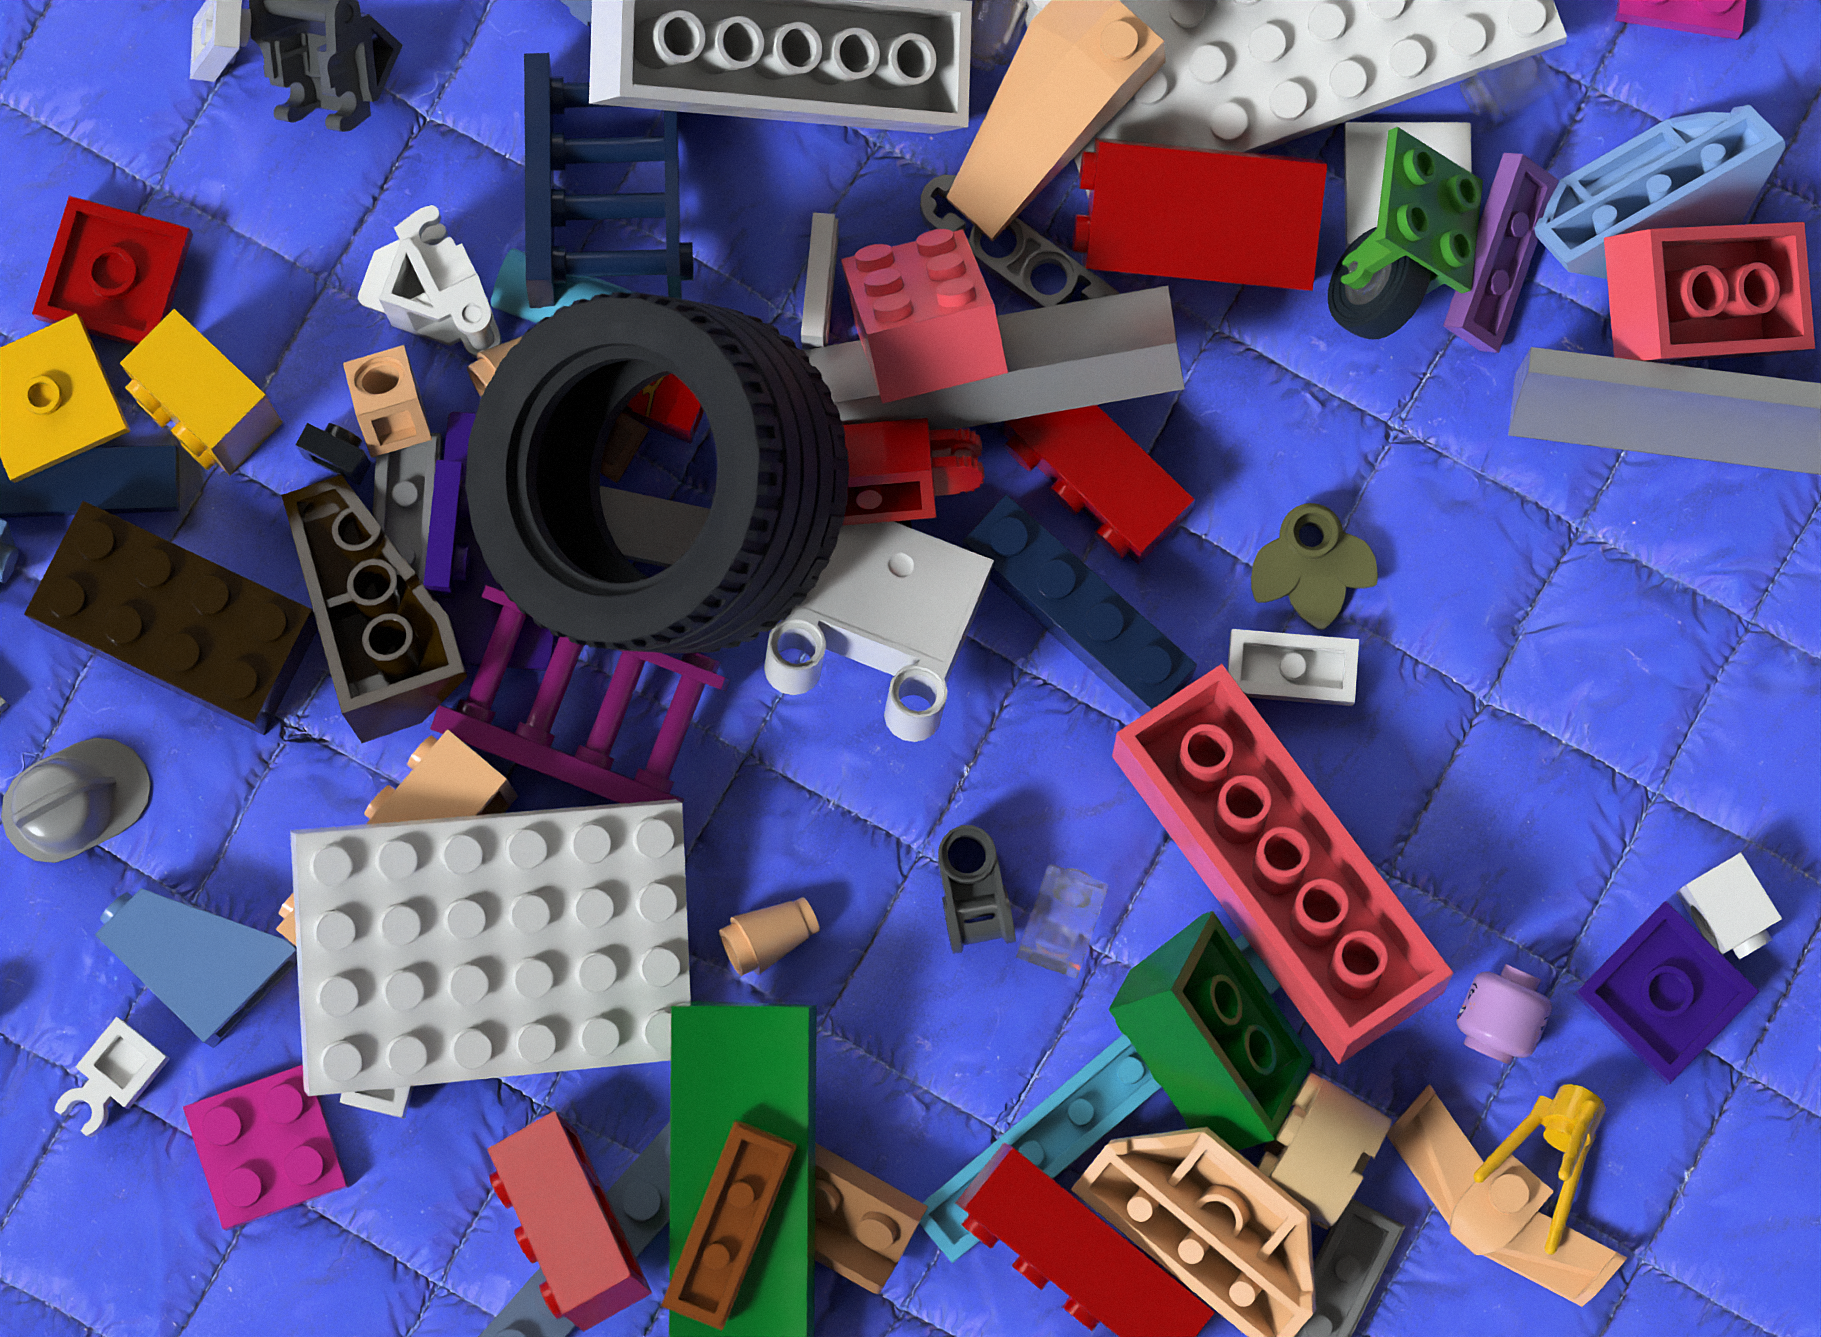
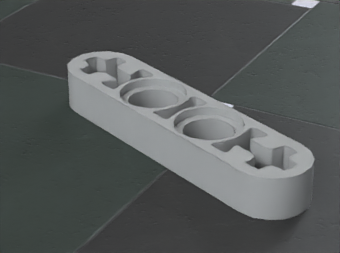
M941 175L933 178L925 185L921 193L920 214L929 230L948 229L954 232L963 229L966 231V222L957 215L948 213L943 219L936 216L937 202L934 198L939 195L947 199L946 197L956 175ZM1017 217L1006 227V229L1014 234L1017 241L1014 251L1006 257L993 258L982 250L980 239L983 233L975 225L969 239H967L978 266L1037 309L1066 304L1072 298L1078 282L1087 286L1081 291L1082 300L1120 294L1108 283L1086 269ZM1053 263L1065 272L1067 282L1060 292L1053 295H1044L1032 286L1030 276L1039 265Z

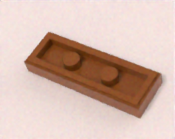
M737 1119L734 1120L662 1300V1307L723 1330L796 1148L795 1142Z

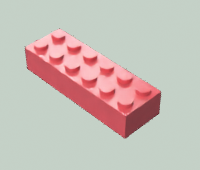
M1223 664L1209 671L1116 733L1112 753L1115 762L1339 1065L1444 994L1453 971Z

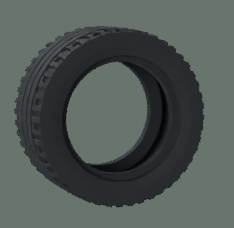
M613 292L610 295L601 293L594 295L590 300H576L570 307L562 306L555 311L553 316L545 317L538 321L536 326L529 329L502 359L480 399L470 433L466 491L472 529L486 565L490 569L495 581L503 587L508 599L516 603L518 610L524 615L532 616L534 622L539 627L547 628L551 634L558 637H566L575 644L588 645V647L658 653H712L720 651L721 648L737 647L741 642H750L758 637L759 632H768L775 628L777 622L785 620L791 614L792 609L796 605H800L806 599L811 589L815 587L821 572L830 562V557L837 545L840 528L844 522L848 500L849 456L845 444L844 426H842L837 405H834L831 398L829 386L822 380V374L817 367L809 363L807 354L803 350L797 349L795 342L788 336L780 335L778 329L773 325L763 323L760 318L744 315L743 312L711 304L645 293ZM674 374L693 392L709 420L716 445L717 481L707 520L693 544L674 564L649 578L627 560L616 545L608 529L601 504L600 471L609 434L623 409L632 398L649 384L666 375Z

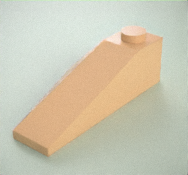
M1051 0L1030 22L948 192L947 201L993 242L1166 63L1164 40L1119 0Z

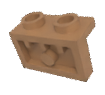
M816 1143L815 1260L870 1292L879 1294L903 1256L928 1206Z

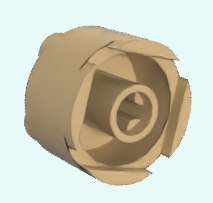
M1310 1072L1292 1103V1106H1294L1288 1118L1284 1119L1275 1140L1266 1143L1263 1149L1265 1154L1256 1168L1310 1211L1311 1223L1327 1230L1328 1227L1331 1228L1338 1220L1364 1178L1362 1173L1370 1157L1375 1158L1389 1130L1392 1119L1340 1087Z

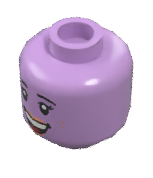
M1505 964L1501 975L1489 971L1477 974L1457 1016L1458 1028L1467 1035L1463 1044L1508 1065H1511L1514 1056L1519 1058L1531 1056L1539 1043L1553 1008L1546 996L1536 992L1541 979Z

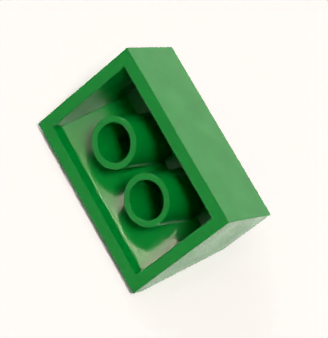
M1213 911L1199 916L1134 966L1127 974L1108 1009L1114 1017L1119 1030L1128 1037L1149 1067L1154 1080L1163 1087L1177 1107L1188 1129L1208 1127L1236 1151L1275 1140L1314 1058Z

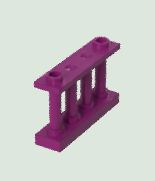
M486 585L481 597L501 604L503 608L467 700L460 699L456 710L439 705L430 729L444 734L448 729L464 743L621 804L676 799L683 804L684 798L670 793L674 781L669 780L705 684L725 692L728 689L731 680L717 675L721 662L699 653H683L681 660L658 652L622 651L586 746L579 745L575 756L551 747L555 735L551 734L550 731L584 645L570 642L566 637H559L526 724L519 722L515 733L492 724L496 712L490 709L527 615L519 611L516 603L508 599L504 589L501 591ZM648 661L681 674V678L645 770L638 768L635 778L632 779L611 770L615 758L609 755L645 662Z

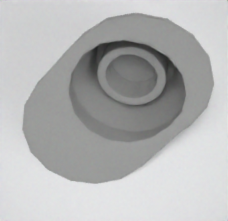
M93 738L75 743L38 761L12 780L3 797L1 819L7 838L18 852L35 861L57 863L73 858L121 834L138 821L148 804L151 783L146 765L132 748L117 740Z

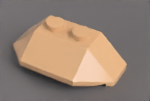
M1208 1127L1112 1139L1070 1189L1247 1337H1294L1316 1310L1310 1211Z

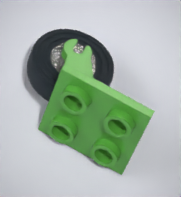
M1395 127L1388 130L1377 227L1366 231L1350 244L1336 264L1330 279L1328 307L1335 321L1358 337L1371 340L1381 339L1393 334L1406 324L1420 306L1424 296L1439 286L1446 284L1461 294L1471 291L1483 180L1403 129Z

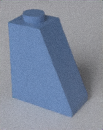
M142 888L133 897L128 892H125L114 900L100 917V920L105 925L95 934L203 1043L212 1048L297 965V948L285 939Z

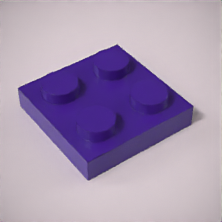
M1664 901L1573 995L1668 1085L1675 1080L1760 991L1667 901Z

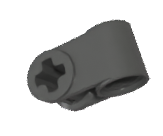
M961 825L951 829L943 837L939 846L938 867L944 893L942 903L952 953L962 952L964 945L1003 938L1006 944L1016 942L1006 886L1002 883L996 848L992 838L983 829L973 825ZM962 839H970L982 847L985 853V862L978 871L961 873L951 866L948 859V851L955 842ZM988 915H992L994 917L993 919L973 922L968 924L964 923V920Z

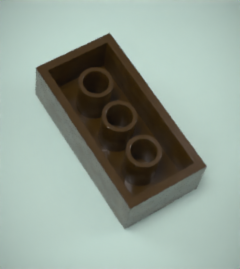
M82 501L24 613L38 628L262 735H265L318 630L312 609L85 501Z

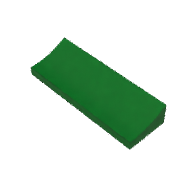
M689 1001L671 1006L669 1283L734 1120L737 1119L795 1142L796 1148L723 1330L669 1310V1337H814L817 1005Z

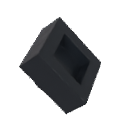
M307 423L296 443V447L304 459L337 475H342L345 479L359 486L371 465L364 450L359 448L362 440L350 431L332 423H328L324 431Z

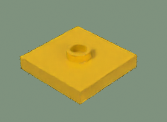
M77 313L0 347V458L12 482L16 483L130 432V428L82 317Z

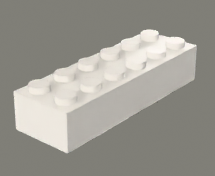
M592 0L589 104L929 134L966 128L969 121L972 1Z

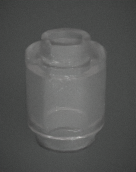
M969 0L972 1L970 66L984 71H993L995 65L1009 64L1030 8L1026 0Z

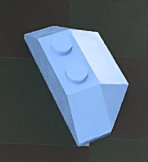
M1751 105L1734 107L1731 113L1705 112L1666 119L1562 178L1547 203L1543 218H1539L1534 227L1536 237L1568 272L1607 279L1605 237L1647 229L1722 226L1741 223L1786 148L1785 141Z

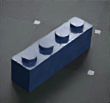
M1007 494L963 540L964 549L994 560L989 579L1141 716L1179 692L1193 677L1197 664Z

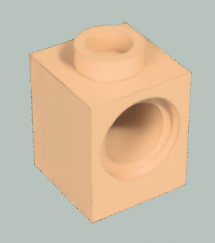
M404 345L343 363L355 414L371 458L432 440L419 387Z

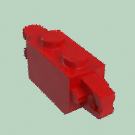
M928 418L842 425L844 426L845 444L849 456L848 500L842 526L936 518L935 496L960 494L962 491L966 493L968 491L974 492L975 488H980V484L984 483V467H982V462H978V456H981L982 441L980 440V435H976L975 431H970L969 428L966 430L962 428L955 430L952 428L929 431Z

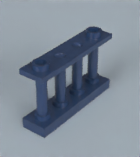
M524 53L525 257L529 307L543 308L555 306L554 284H566L567 277L667 275L668 296L682 299L681 281L694 280L693 243L681 242L678 111L664 110V136L565 139L564 132L553 133V115L565 114V108L622 106L589 104L590 82L564 83L563 76L552 77L549 53ZM665 161V192L565 195V189H554V171L565 170L566 164ZM666 218V249L566 252L565 246L554 245V227H566V220Z

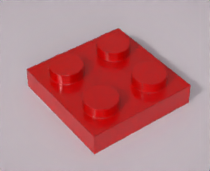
M69 196L32 315L36 320L54 324L77 313L82 317L88 334L137 346L169 314L193 233L188 227Z

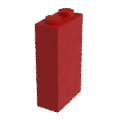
M1095 137L1094 152L1083 151L1079 189L1090 190L1087 215L1076 214L1072 250L1073 252L1083 253L1082 263L1086 269L1313 291L1327 164L1319 159Z

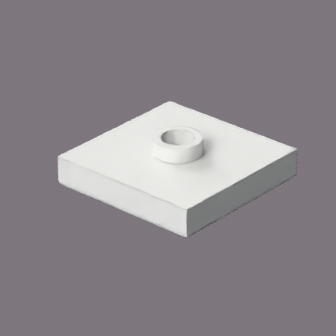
M1345 122V249L1360 235L1377 227L1388 130L1395 127L1403 129L1472 173L1471 122Z

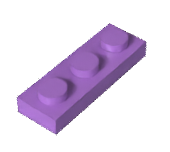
M1503 153L1478 225L1471 291L1461 294L1455 290L1443 325L1479 351L1495 353L1500 351L1538 242L1534 227L1539 218H1543L1547 203L1559 181L1524 154Z

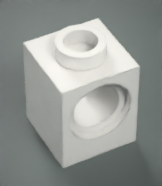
M1741 852L1676 891V894L1702 936L1721 955L1733 949L1739 960L1772 941L1766 928L1782 919Z

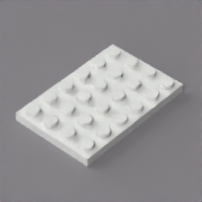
M671 799L290 831L304 1092L308 1096L671 1060V1006L691 1001L682 802Z

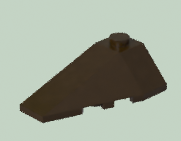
M342 475L283 494V503L342 715L361 743L422 723L467 678L449 616L430 592L425 589L415 571L406 559L402 557Z

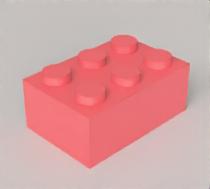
M1805 222L1657 228L1604 238L1615 358L1659 363L1769 356L1815 349Z
M948 229L930 230L918 236L916 241L892 247L887 244H873L859 249L855 256L841 259L855 326L882 404L1008 373L994 302L963 229L954 232Z

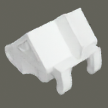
M436 206L423 207L394 227L399 240L374 251L358 293V300L364 307L385 313L392 327L449 346L462 341L467 352L477 358L478 352L501 344L500 332L479 276L463 244L461 243L456 246L454 240L448 237L445 226L439 223L441 215Z

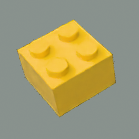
M175 309L120 362L123 369L132 379L125 386V389L136 399L135 402L160 427L164 428L170 421L176 424L170 431L181 442L180 445L207 471L217 463L231 476L283 423L266 394Z

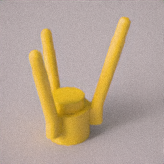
M1564 1084L1559 1087L1554 1099L1539 1096L1531 1113L1494 1150L1473 1175L1475 1182H1484L1540 1124L1544 1125L1545 1131L1543 1135L1545 1140L1554 1148L1565 1152L1558 1173L1560 1180L1564 1182L1544 1249L1549 1255L1555 1254L1558 1249L1587 1154L1596 1138L1595 1132L1606 1112V1106L1599 1096L1584 1087L1573 1084Z

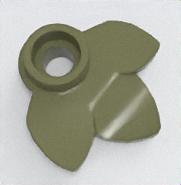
M1302 504L1292 509L1285 516L1280 527L1279 538L1269 542L1258 551L1251 574L1252 594L1257 603L1272 602L1289 596L1291 605L1306 623L1318 630H1324L1339 614L1345 599L1346 587L1366 589L1377 585L1376 559L1371 548L1364 540L1343 532L1342 524L1332 510L1320 504ZM1306 526L1316 527L1322 534V542L1315 547L1306 546L1299 538V531Z

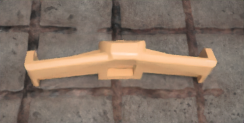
M1430 1084L1425 1087L1388 1130L1387 1137L1448 1223L1450 1234L1475 1256L1483 1255L1581 1307L1588 1303L1626 1261V1256L1565 1226L1556 1253L1553 1255L1547 1254L1544 1249L1552 1218L1538 1210L1554 1191L1512 1154L1484 1182H1475L1473 1175L1484 1162Z

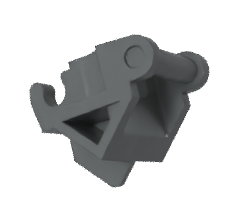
M249 0L251 39L258 44L262 51L264 75L269 78L271 85L290 88V96L287 102L277 105L274 109L276 120L297 122L316 108L338 111L326 117L325 125L327 129L347 132L356 128L371 116L370 102L379 100L403 45L371 15L360 13L358 0Z

